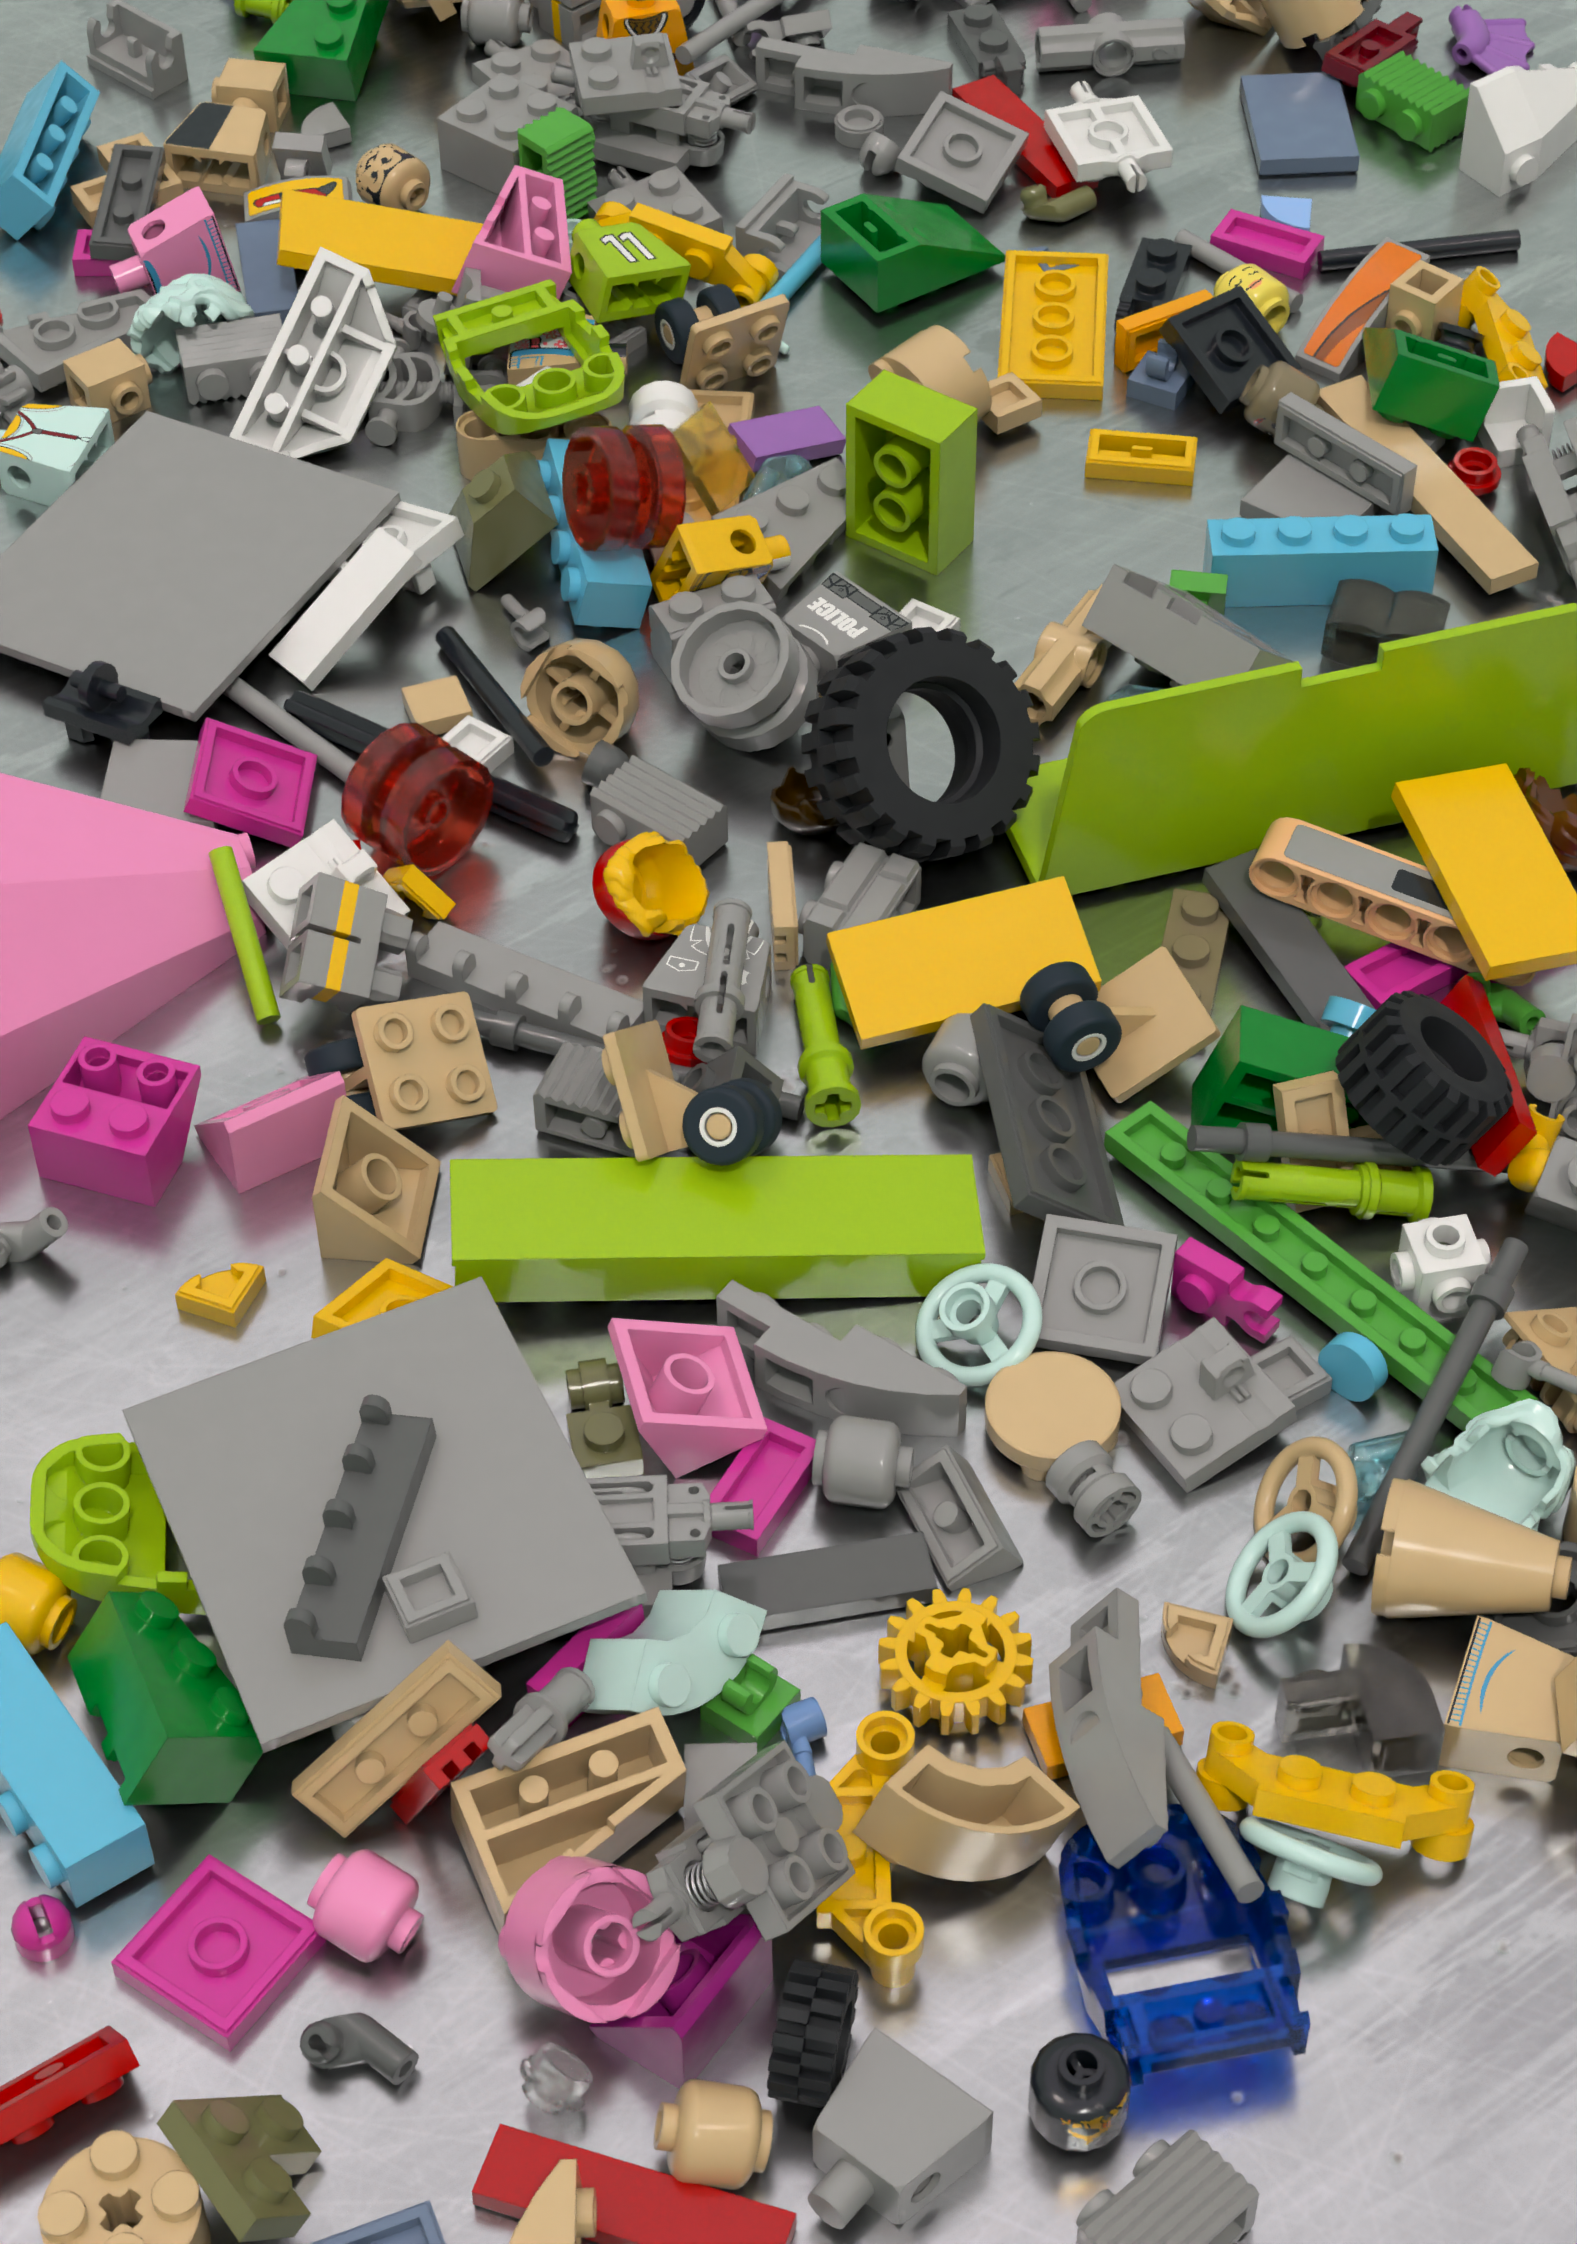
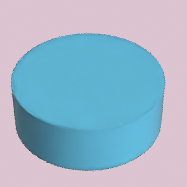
M1354 1332L1340 1333L1319 1353V1365L1332 1377L1331 1389L1350 1401L1361 1402L1369 1399L1387 1380L1388 1368L1383 1354L1372 1341Z

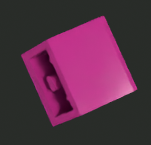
M84 1036L28 1124L39 1177L156 1207L183 1161L201 1079L200 1066Z

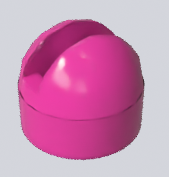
M42 1894L39 1897L30 1898L26 1902L23 1901L19 1904L12 1917L11 1931L16 1948L24 1958L30 1961L48 1962L62 1956L73 1943L75 1930L70 1912L56 1897ZM46 1917L53 1933L39 1938L33 1920Z

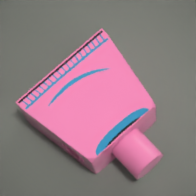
M199 186L190 189L130 224L127 232L136 255L109 266L119 293L133 291L148 285L154 296L160 293V287L168 286L172 280L192 273L215 276L229 283L236 291H241L215 215Z

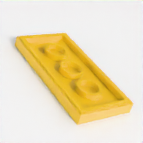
M283 189L280 203L277 265L309 271L321 246L369 269L374 282L437 293L447 292L457 296L456 293L451 291L483 224Z
M1006 250L997 378L1013 372L1040 398L1103 399L1109 254ZM1038 263L1047 264L1050 268L1061 264L1079 266L1066 270L1052 269L1043 271Z
M1507 763L1395 782L1391 798L1484 980L1488 981L1577 964V893Z
M1064 876L829 932L826 936V945L861 1050L936 1032L948 1017L957 1013H973L983 1003L990 1004L1007 1013L1021 1011L1020 995L1027 981L1039 970L1054 963L1070 961L1082 965L1094 981L1098 992L1101 988L1102 980Z

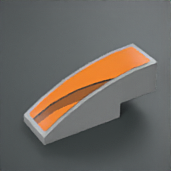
M1385 237L1348 276L1312 326L1295 355L1299 365L1337 383L1341 382L1365 360L1362 339L1365 327L1385 328L1390 284L1419 259L1430 263V255Z

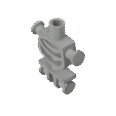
M394 338L398 348L368 409L369 421L365 427L366 436L376 445L389 446L395 442L398 431L418 432L427 429L438 418L443 402L445 404L453 403L456 433L458 418L472 410L460 398L453 382H441L440 369L432 356L422 352H411V347L407 341L401 338ZM496 354L484 356L478 363V370H473L472 356L465 358L467 369L484 392L495 385L508 384V362L502 356Z

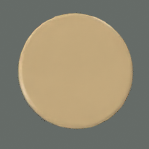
M1057 1351L1031 1353L1030 1356L1017 1365L1001 1368L988 1386L985 1396L984 1413L987 1433L996 1448L1007 1458L1021 1465L1022 1472L1030 1479L1046 1481V1475L1055 1460L1067 1449L1079 1442L1086 1440L1097 1441L1107 1453L1113 1450L1118 1442L1121 1417V1400L1118 1389L1104 1370L1083 1357Z

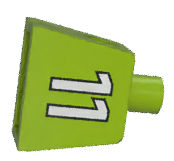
M587 218L580 221L573 229L571 236L573 243L570 253L572 274L569 282L597 323L655 314L656 308L660 303L678 297L684 298L691 264L642 225L630 222L601 227L596 220Z

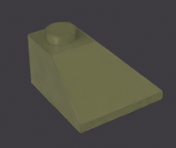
M528 450L505 454L487 469L478 472L471 482L462 489L449 515L458 518L464 532V536L455 545L468 586L475 592L558 525L536 458Z

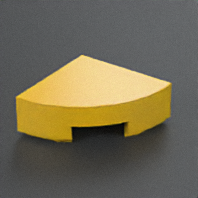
M414 864L390 868L383 875V878L402 900L407 897L424 910L422 916L425 918L444 920L456 904Z
M251 1263L230 1264L231 1270L217 1272L202 1279L201 1275L198 1274L185 1282L176 1292L177 1309L236 1328L266 1282L264 1266Z

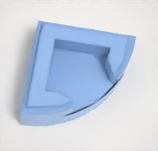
M1261 195L1260 216L1261 218L1310 232L1312 199Z

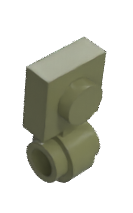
M605 1358L578 1361L577 1369L565 1370L571 1410L584 1408V1411L566 1414L570 1447L586 1478L644 1475L642 1449L631 1405L612 1407V1404L625 1403L623 1380L618 1363L606 1364Z

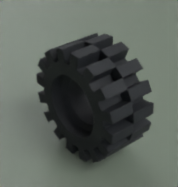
M797 1957L794 1959L789 1969L788 1981H785L782 1991L783 2000L782 2004L779 2005L776 2017L778 2020L776 2031L773 2032L771 2043L773 2051L768 2065V2071H770L767 2079L768 2097L824 2109L841 2081L842 2073L844 2074L847 2062L846 2054L848 2048H850L851 2029L855 2021V2004L858 1998V1970Z

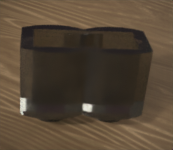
M1340 580L1326 620L1321 655L1331 661L1351 667L1376 663L1380 643L1446 630L1451 604L1443 598L1427 592L1414 590L1394 592L1384 585L1369 580Z

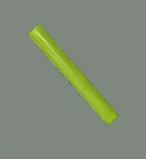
M231 846L218 847L209 852V858L256 1022L258 1025L270 1024L278 1021L281 1015L233 848Z

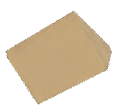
M345 1095L336 1099L312 1195L321 1258L381 1262L388 1258L400 1264H413L421 1258L441 1161Z

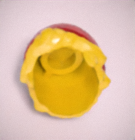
M656 831L640 833L634 838L618 842L607 849L600 856L593 870L592 886L597 905L604 916L615 927L633 938L658 940L673 934L679 936L686 926L697 924L705 913L709 897L706 879L702 875L700 866L695 864L693 856L688 854L686 844L680 840L667 841Z

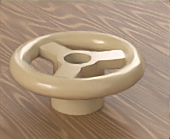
M1316 1436L1302 1438L1284 1448L1271 1462L1260 1482L1254 1504L1253 1521L1255 1534L1266 1524L1284 1514L1309 1511L1324 1517L1330 1523L1336 1533L1339 1549L1352 1530L1357 1518L1358 1482L1355 1468L1346 1451L1336 1442L1325 1437ZM1321 1458L1331 1466L1335 1475L1336 1485L1319 1480ZM1298 1465L1296 1487L1289 1495L1287 1506L1274 1516L1276 1500L1281 1486L1288 1474ZM1315 1543L1306 1550L1292 1553L1304 1562H1315L1317 1544ZM1268 1551L1264 1556H1265L1266 1559L1269 1561V1551Z

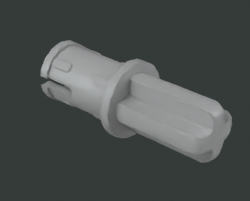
M562 1668L539 1692L527 1693L516 1703L513 1716L488 1740L487 1747L494 1754L491 1763L499 1770H503L508 1766L514 1771H519L543 1748L560 1743L566 1736L568 1724L580 1712L585 1711L595 1699V1688L590 1678L577 1668Z

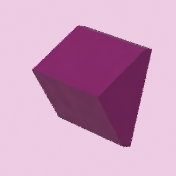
M751 1914L737 1915L728 1924L685 1942H682L675 1935V1943L680 1944L679 1964L674 1978L663 1996L644 2013L632 2018L626 2016L614 2021H608L607 2023H591L589 2026L590 2030L598 2039L678 2089L689 2079H696L773 1981L772 1939L765 1942Z

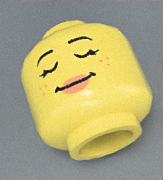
M1252 263L1239 265L1224 273L1215 284L1214 297L1241 285L1277 334L1286 324L1290 313L1287 287L1262 268Z

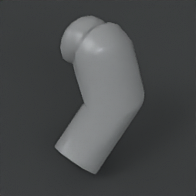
M48 1207L28 1221L0 1223V1268L7 1261L17 1263L30 1260L62 1237L68 1229L66 1216L59 1209Z

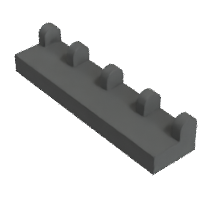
M373 1394L364 1397L359 1410L362 1423L355 1442L349 1444L345 1449L342 1458L344 1473L335 1499L328 1500L324 1508L322 1518L325 1527L316 1553L306 1559L302 1570L305 1584L296 1608H291L288 1611L283 1624L291 1653L353 1661L362 1660L385 1592L382 1577L390 1574L437 1437L433 1418L392 1414L390 1404L385 1398Z

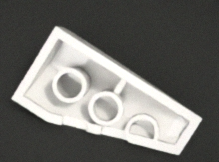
M1573 62L1567 68H1556L1552 64H1539L1537 70H1525L1521 66H1508L1470 83L1459 170L1498 197L1537 180L1577 140V62Z

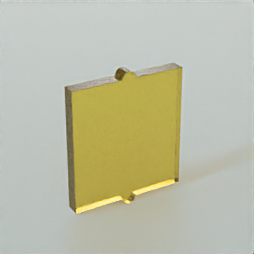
M711 401L702 405L664 437L683 468L685 479L692 483L711 516L721 512L757 479L737 446L736 437L730 434Z

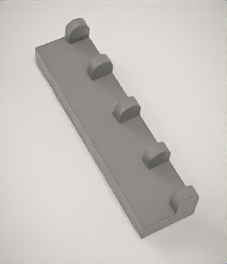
M438 921L427 935L417 931L412 932L410 935V940L405 950L408 976L449 993L465 991L469 994L472 1002L498 1012V1010L503 1009L525 1015L527 1023L604 1043V1034L644 1023L643 1001L444 922Z

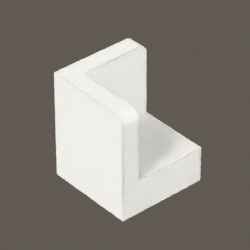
M1537 376L1499 382L1500 388L1480 426L1478 437L1484 448L1495 455L1498 462L1497 465L1500 468L1524 464L1522 459L1523 450L1516 437L1517 431L1524 425H1536L1540 434L1543 433L1548 448L1550 446L1555 407Z

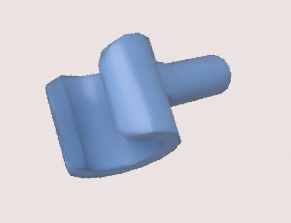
M809 1697L790 1704L783 1709L780 1735L781 1739L785 1740L790 1750H792L796 1761L805 1768L809 1776L816 1775L813 1752L809 1743L826 1737L827 1725L817 1700L814 1697Z

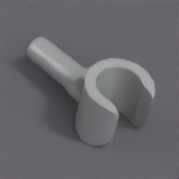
M417 310L407 312L404 318H399L385 312L390 328L402 334V339L409 343L411 350L418 349L421 346V335L425 337L427 331L422 329L416 321Z
M511 594L503 595L501 605L516 619L511 623L510 631L513 639L521 649L529 652L550 639L549 633L541 627L546 621L545 611L542 608L537 607L529 611Z
M1528 1340L1513 1344L1511 1349L1500 1351L1491 1370L1493 1379L1502 1386L1512 1390L1526 1389L1533 1377L1577 1395V1376L1553 1367L1550 1363L1541 1360L1542 1351L1534 1342Z

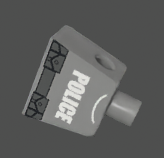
M838 571L827 577L791 609L782 620L791 631L793 637L809 653L818 671V682L826 672L837 669L838 660L849 652L864 647L873 641L912 629L911 620Z

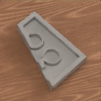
M142 289L82 302L77 308V313L50 318L48 313L44 311L28 315L29 324L6 330H2L0 325V357L9 365L20 367L26 373L32 385L40 392L59 386L66 381L63 360L117 338L131 350V337L127 335L128 330L132 324L135 312L151 296Z
M837 457L711 517V520L750 515L757 520L764 538L779 534L786 538L791 552L789 567L770 571L762 584L776 605L787 594L790 584L799 575L803 576L812 567L815 557L825 546L833 544L846 530V467Z

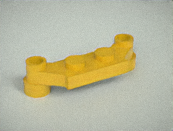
M614 201L605 202L600 206L593 218L601 227L630 222L642 225L691 264L690 277L712 285L724 284L728 286L737 297L741 308L760 302L779 278L778 269L769 258L755 253L743 257L732 245L733 237L638 202L632 211L621 203Z
M1477 266L1463 283L1458 326L1470 329L1476 323L1478 332L1485 336L1482 344L1487 359L1495 361L1499 382L1537 376L1543 388L1546 389L1548 385L1541 367L1542 358L1535 349L1530 334L1531 326L1521 313L1509 308L1496 293L1501 287L1497 277L1488 269Z
M877 1711L869 1714L860 1722L856 1731V1754L829 1782L842 1805L843 1811L842 1824L837 1832L845 1842L848 1858L856 1873L816 1907L817 1929H833L870 1967L872 1977L877 1983L887 1988H899L908 1984L915 1974L916 1962L920 1959L924 1948V1924L920 1915L913 1908L891 1901L890 1862L855 1835L853 1830L883 1785L914 1757L915 1731L910 1721L903 1715L893 1711Z
M1221 1721L1212 1725L1206 1757L1197 1763L1196 1774L1219 1811H1240L1250 1804L1253 1807L1252 1815L1384 1846L1400 1849L1403 1841L1410 1840L1412 1847L1418 1853L1436 1861L1456 1862L1468 1856L1474 1831V1822L1469 1817L1475 1789L1474 1782L1468 1776L1455 1771L1441 1770L1431 1775L1429 1785L1413 1787L1395 1783L1388 1776L1377 1772H1360L1355 1774L1321 1766L1317 1761L1306 1756L1288 1755L1280 1757L1267 1754L1253 1745L1255 1734L1246 1725L1233 1721Z

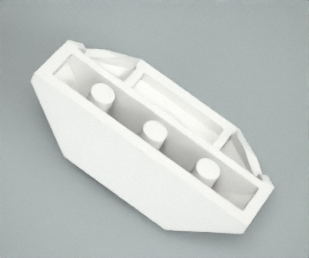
M320 246L229 437L296 459H302L352 444L398 348L369 269Z

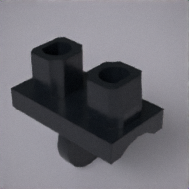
M104 661L92 662L84 672L75 670L60 693L55 696H48L42 702L45 716L65 723L68 738L86 743L95 741L102 735L111 739L112 746L114 740L129 745L135 739H151L149 725L163 712L159 697L118 684L116 668Z

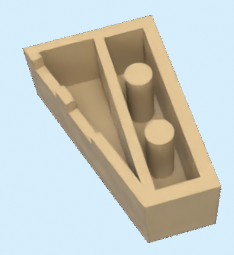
M659 1706L543 1748L519 1771H514L508 1766L503 1770H499L494 1766L450 1783L451 1819L498 1934H500L501 1929L505 1925L510 1905L518 1890L532 1874L545 1866L551 1859L558 1856H579L612 1863L683 1807L687 1769Z

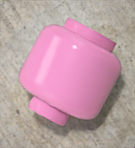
M369 1849L358 1850L348 1858L341 1853L337 1854L318 1878L307 1900V1905L315 1909L313 1913L315 1932L364 1963L377 1960L388 1948L401 1954L415 1936L424 1918L423 1914L414 1909L419 1895L417 1880Z

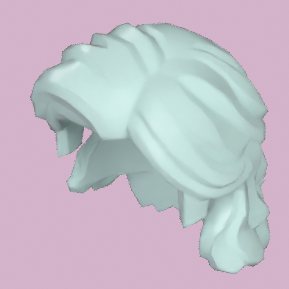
M185 274L178 279L172 280L168 286L160 287V293L152 296L145 304L138 308L127 335L131 337L130 344L135 355L141 354L147 361L149 368L156 369L161 374H171L180 363L175 329L193 328L198 325L254 317V311L250 305L246 304L243 294L236 291L233 286L222 279L208 274Z
M1526 1399L1476 1416L1468 1422L1466 1430L1455 1438L1452 1447L1444 1449L1433 1457L1427 1456L1421 1463L1427 1479L1426 1486L1537 1531L1540 1519H1547L1563 1505L1567 1493L1572 1486L1576 1460L1573 1451L1563 1445V1435L1557 1416L1552 1409L1540 1401Z

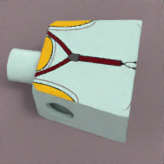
M27 404L22 406L7 430L0 429V482L2 489L7 494L50 507L115 443L109 409Z

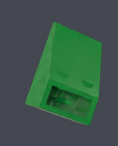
M863 193L821 210V262L877 313L1005 262V255L948 205Z
M1365 327L1362 339L1372 410L1377 411L1382 417L1395 423L1409 421L1425 426L1433 434L1441 438L1454 439L1459 437L1473 442L1500 388L1495 361L1395 328Z

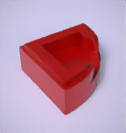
M1557 332L1547 343L1544 364L1548 372L1547 378L1549 382L1562 393L1577 383V343Z

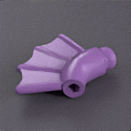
M1465 4L1463 9L1460 5H1457L1451 10L1448 21L1451 25L1452 33L1457 40V43L1452 48V57L1455 62L1460 65L1474 63L1488 75L1508 66H1521L1525 70H1529L1530 65L1527 63L1526 55L1535 48V43L1526 35L1525 19H1483L1480 13L1473 10L1468 4Z

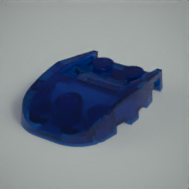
M1180 1804L1167 1805L1168 1831L1162 1835L1160 1840L1154 1846L1142 1850L1119 1869L1107 1863L1088 1824L1072 1835L1061 1852V1861L1058 1867L1067 1926L1066 1933L1079 1977L1085 2009L1103 2039L1109 2041L1123 2054L1131 2073L1132 2087L1144 2085V2075L1280 2048L1291 2047L1294 2056L1305 2054L1311 2022L1308 2010L1300 2012L1297 1998L1301 1971L1296 1947L1292 1948L1288 1931L1289 1911L1281 1891H1271L1260 1872L1261 1858L1256 1849L1242 1837L1239 1828L1232 1820L1222 1815L1264 1884L1262 1895L1250 1903H1240ZM1246 1943L1249 1945L1257 1967L1254 1970L1118 1996L1113 1995L1105 1971Z

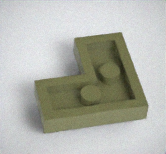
M282 2095L173 2100L156 2123L239 2242L295 2237L310 2217V2211L292 2188V2180L289 2175L306 2174L322 2150L303 2126L304 2122L300 2112L291 2103L286 2101Z

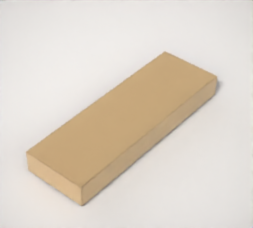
M447 1640L292 1781V1796L346 1838L404 1786L425 1762L502 1697L501 1684L452 1642Z

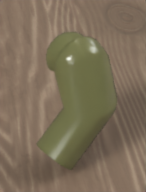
M1042 184L1028 186L1020 192V199L1024 205L1021 210L1030 220L1064 223L1094 209L1097 204L1094 191L1086 185L1058 198H1047L1046 187Z

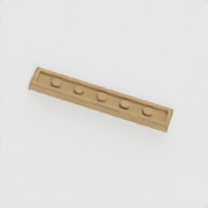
M1362 375L1320 389L1317 404L1323 407V411L1417 465L1412 508L1410 510L1415 515L1431 514L1436 538L1489 595L1537 577L1539 562L1406 422L1395 423L1389 421L1377 411L1372 410L1369 383Z

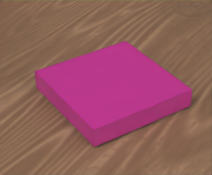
M206 717L199 734L183 812L291 848L301 841L304 834L317 755Z
M208 1854L111 1961L116 1977L226 2050L231 2051L327 1940L315 1932L312 1919Z

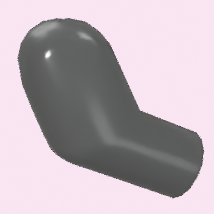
M361 2012L333 2016L313 2022L303 2030L300 2037L302 2055L313 2065L321 2069H336L369 2064L394 2085L402 2083L410 2076L419 2059L417 2052L371 2016Z

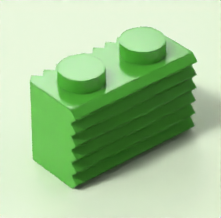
M1402 50L1359 74L1355 109L1361 112L1365 118L1375 120L1398 133L1402 139L1412 141L1427 151L1432 152L1434 147L1438 149L1441 143L1445 144L1447 140L1451 141L1454 135L1458 137L1460 132L1464 133L1470 87L1465 89L1462 83L1457 85L1455 79L1450 81L1448 75L1442 76L1440 71L1435 73L1433 66L1428 68L1426 63L1420 64L1418 58L1413 60L1411 54L1406 56Z
M556 107L555 111H548V116H541L540 120H533V124H525V128H518L519 162L521 167L562 179L567 219H579L588 214L587 202L597 198L594 192L597 191L598 180L593 166L596 164L592 159L595 157L592 151L595 148V134L590 123L563 107Z

